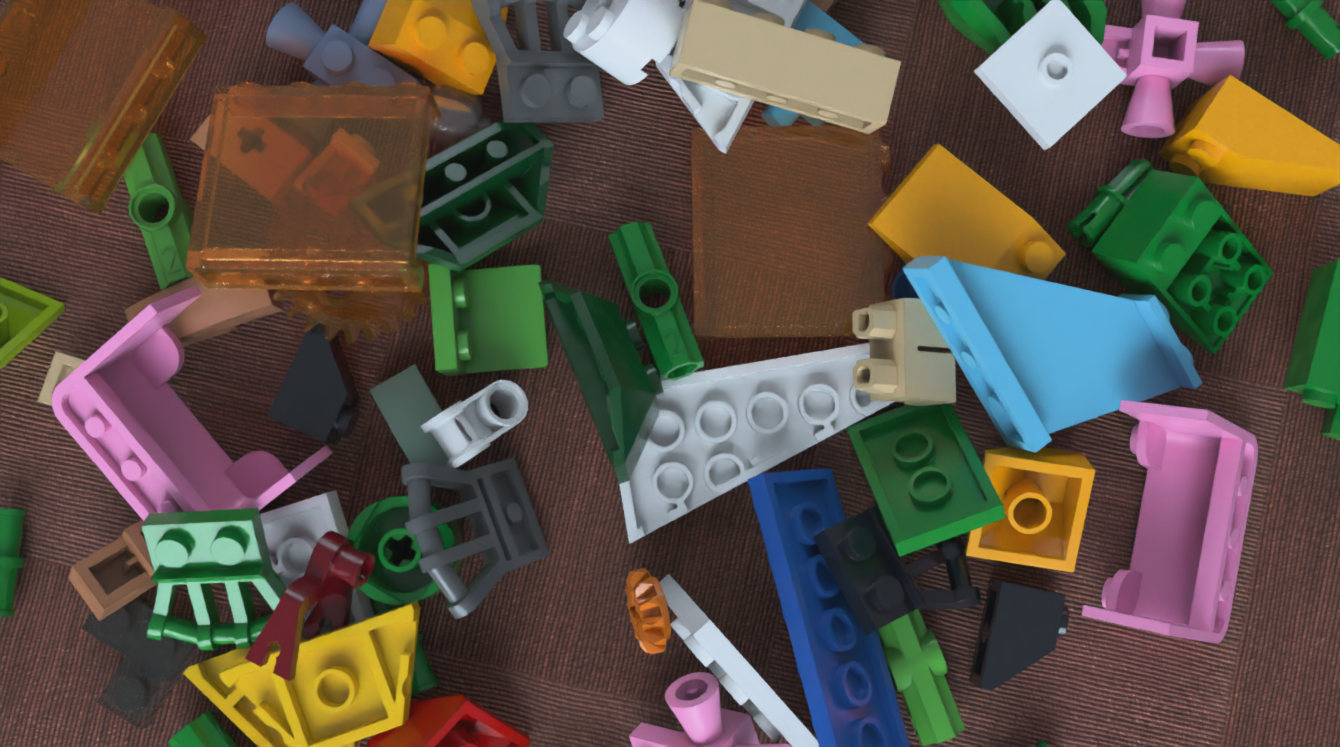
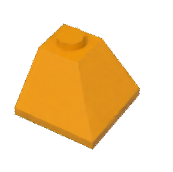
M1014 447L984 450L982 465L1003 504L1006 518L969 531L965 555L1074 573L1096 471L1083 453L1049 447H1042L1036 453Z

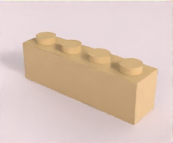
M693 0L684 12L669 71L670 76L867 134L886 125L901 61L885 57L886 52L883 49L868 44H857L852 47L835 42L836 37L833 34L820 29L810 28L805 29L803 32L784 26L785 21L772 14L755 13L753 16L740 13L734 11L733 5L725 0Z

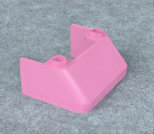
M196 285L149 304L60 382L52 394V408L57 419L143 521L149 513L250 508L261 510L333 453L325 445L291 472H288L274 455L260 450L249 452L234 463L170 387L167 381L180 371L185 356L182 343L167 324L202 295V292Z
M1121 400L1119 411L1139 420V423L1135 424L1131 432V452L1136 454L1140 465L1148 468L1129 570L1120 569L1113 578L1110 577L1106 580L1101 596L1102 606L1105 609L1083 605L1081 616L1168 636L1218 644L1223 640L1230 621L1258 460L1257 439L1254 434L1210 410Z

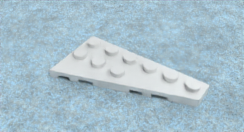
M670 574L664 577L659 583L663 589L667 605L677 616L670 625L704 666L714 673L731 696L741 706L743 705L775 744L784 737L792 747H819L817 739Z

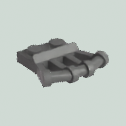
M471 0L473 9L496 55L504 123H596L605 118L599 66L577 51L573 52L572 42L564 38L563 35L566 24L569 21L568 6L581 10L586 0ZM536 1L546 2L552 51H541ZM513 3L519 50H517L500 14L501 8Z
M514 457L469 471L423 462L410 463L401 467V481L408 487L409 521L405 523L409 536L415 535L423 557L418 560L422 574L428 572L449 601L446 608L455 619L462 618L473 611L505 573L550 556ZM430 485L458 490L463 503L431 512ZM468 516L476 539L444 550L436 527ZM481 552L485 566L466 587L450 563Z

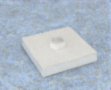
M1050 0L974 70L976 75L1043 150L1053 146L1127 77L1126 73L1061 0Z

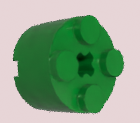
M408 495L388 497L367 506L356 517L347 535V538L353 540L355 548L375 556L373 571L362 587L359 586V589L370 598L388 605H405L416 600L419 602L441 592L428 572L422 574L418 560L423 558L415 535L409 536L405 523L409 521ZM431 499V512L446 508L439 502ZM457 520L436 527L444 550L465 542L464 533ZM411 538L413 540L411 548L416 552L415 557L401 560L400 557L403 550L397 546L398 540ZM463 559L450 563L456 573H458Z

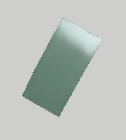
M416 364L370 389L376 404L409 462H423L446 466L449 460L432 433H424L420 427L443 411Z

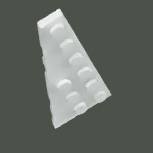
M869 343L693 372L691 375L675 381H661L664 392L656 395L659 416L630 480L619 484L629 544L895 402L870 401V393L853 387V367L856 365L857 360L870 358Z

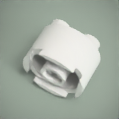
M586 0L582 9L577 11L566 24L563 35L564 38L572 42V47L575 51L625 85H633L648 76L641 69L651 58L660 64L678 38L685 12L679 6V2H685V0Z

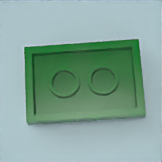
M951 403L926 406L904 405L846 427L854 451L899 557L1006 518L1003 504Z

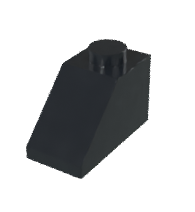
M312 320L267 417L322 442L338 445L341 437L347 438L351 434L358 421L360 410L355 407L360 397L334 329Z
M989 579L969 682L980 689L992 691L1055 650L1057 638H1063L1068 626L1069 610L1068 607L1064 606L1066 596Z

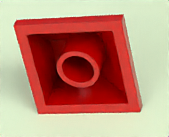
M459 694L411 701L409 719L403 725L373 735L366 744L368 747H527L532 741L524 732L465 695Z

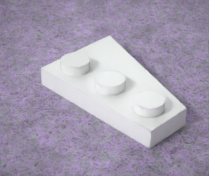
M336 490L260 514L272 568L286 588L296 579L304 576L313 549L326 532L332 530L347 537L349 532ZM354 587L349 624L374 616L369 596L361 591L359 587ZM317 602L313 606H311V608L307 611L306 615L304 616L305 621L307 620L308 616L312 612ZM327 617L325 618L324 627L320 635L331 630L332 622Z

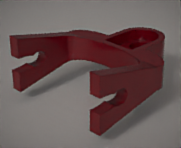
M335 531L326 532L314 547L304 576L292 582L283 592L277 607L245 659L260 667L267 664L276 641L280 644L281 651L279 656L276 657L273 673L288 681L294 679L301 636L310 639L320 635L326 617L332 622L330 631L349 625L354 587H362L373 571L375 556L355 548L353 540ZM317 602L312 612L308 616L307 620L305 621L304 628L302 629L304 616L306 615L307 611L311 608V606H313Z

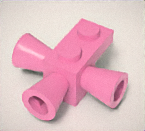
M1141 0L1142 19L1133 28L1106 25L1104 41L1101 46L1127 75L1119 84L1135 86L1121 131L1131 136L1143 138H1162L1173 135L1175 133L1171 90L1186 78L1214 87L1229 75L1239 80L1245 58L1243 41L1197 43L1199 22L1180 19L1187 0Z
M696 672L682 676L675 680L665 692V700L684 728L683 732L641 722L629 735L633 747H792L789 744H760L751 716L721 708L718 679L713 674L706 672Z

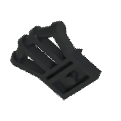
M875 499L864 512L831 526L813 537L866 636L914 610L963 609L981 603L979 588L972 586L965 556L966 544L962 538L957 540L956 537H952L936 543L937 551L906 565L903 557H899L891 536L881 520L883 517ZM945 562L951 590H920L914 578Z

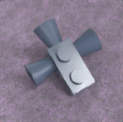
M363 0L349 33H346L334 24L325 33L294 2L281 8L268 27L266 45L305 61L303 67L315 80L278 115L298 131L322 146L342 101L359 112L364 109L393 129L422 88L417 79L368 46L387 0Z

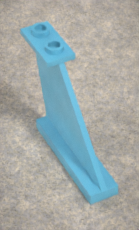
M918 256L902 268L1006 446L1036 453L1052 440L1049 435L1050 433L1116 411L1120 408L1121 400L1141 402L1181 387L1196 389L1202 384L1193 366L1192 354L1181 344L1169 322L1170 314L1167 308L1157 300L1155 295L1121 294L1116 297L947 259L946 256Z

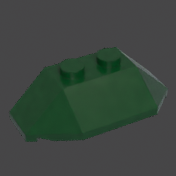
M502 119L350 201V208L383 247L461 272L543 222L554 144L535 123H504Z
M550 279L538 282L545 306L618 483L627 482L632 476L659 416L656 395L664 392L653 363L643 366L637 350L644 348L638 328L633 318L626 321L623 320L618 306L614 302Z

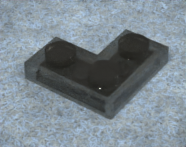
M140 595L101 621L91 612L81 629L125 655L124 660L97 703L143 730L150 727L197 651L198 645L164 636L162 641L147 638V630L155 604Z

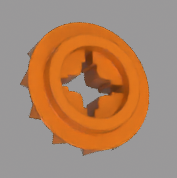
M646 568L630 571L625 588L628 600L626 605L629 609L630 622L634 628L635 638L639 640L640 647L646 653L651 655L662 653L666 648V640L670 638L671 634L669 611L663 589L655 576L652 577Z

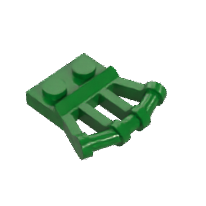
M259 509L149 513L141 527L154 569L151 580L158 583L153 615L147 630V638L162 641L164 636L197 644L201 651L217 650L220 644H236L238 649L251 648L272 613L256 619L248 582H253L273 611L286 590V586L272 568ZM210 583H225L234 622L220 623ZM187 584L196 621L172 615L177 585ZM303 619L302 629L304 628L305 619Z

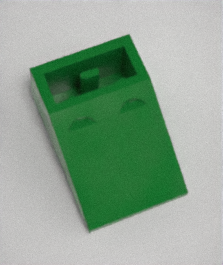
M1152 169L1091 251L1114 279L1132 294L1155 295L1157 300L1167 308L1170 314L1169 322L1212 354H1216L1274 273L1199 177Z

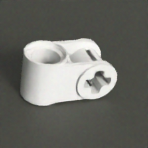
M499 380L465 401H458L420 427L424 433H432L449 459L446 466L457 468L491 445L490 442L519 424L526 417L528 400L524 391L517 384L510 380ZM490 403L496 406L500 413V417L496 416L493 413L490 407Z

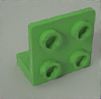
M434 263L428 264L436 371L445 376L545 368L549 365L545 307L538 282L542 281V270L539 265L531 264L458 272Z

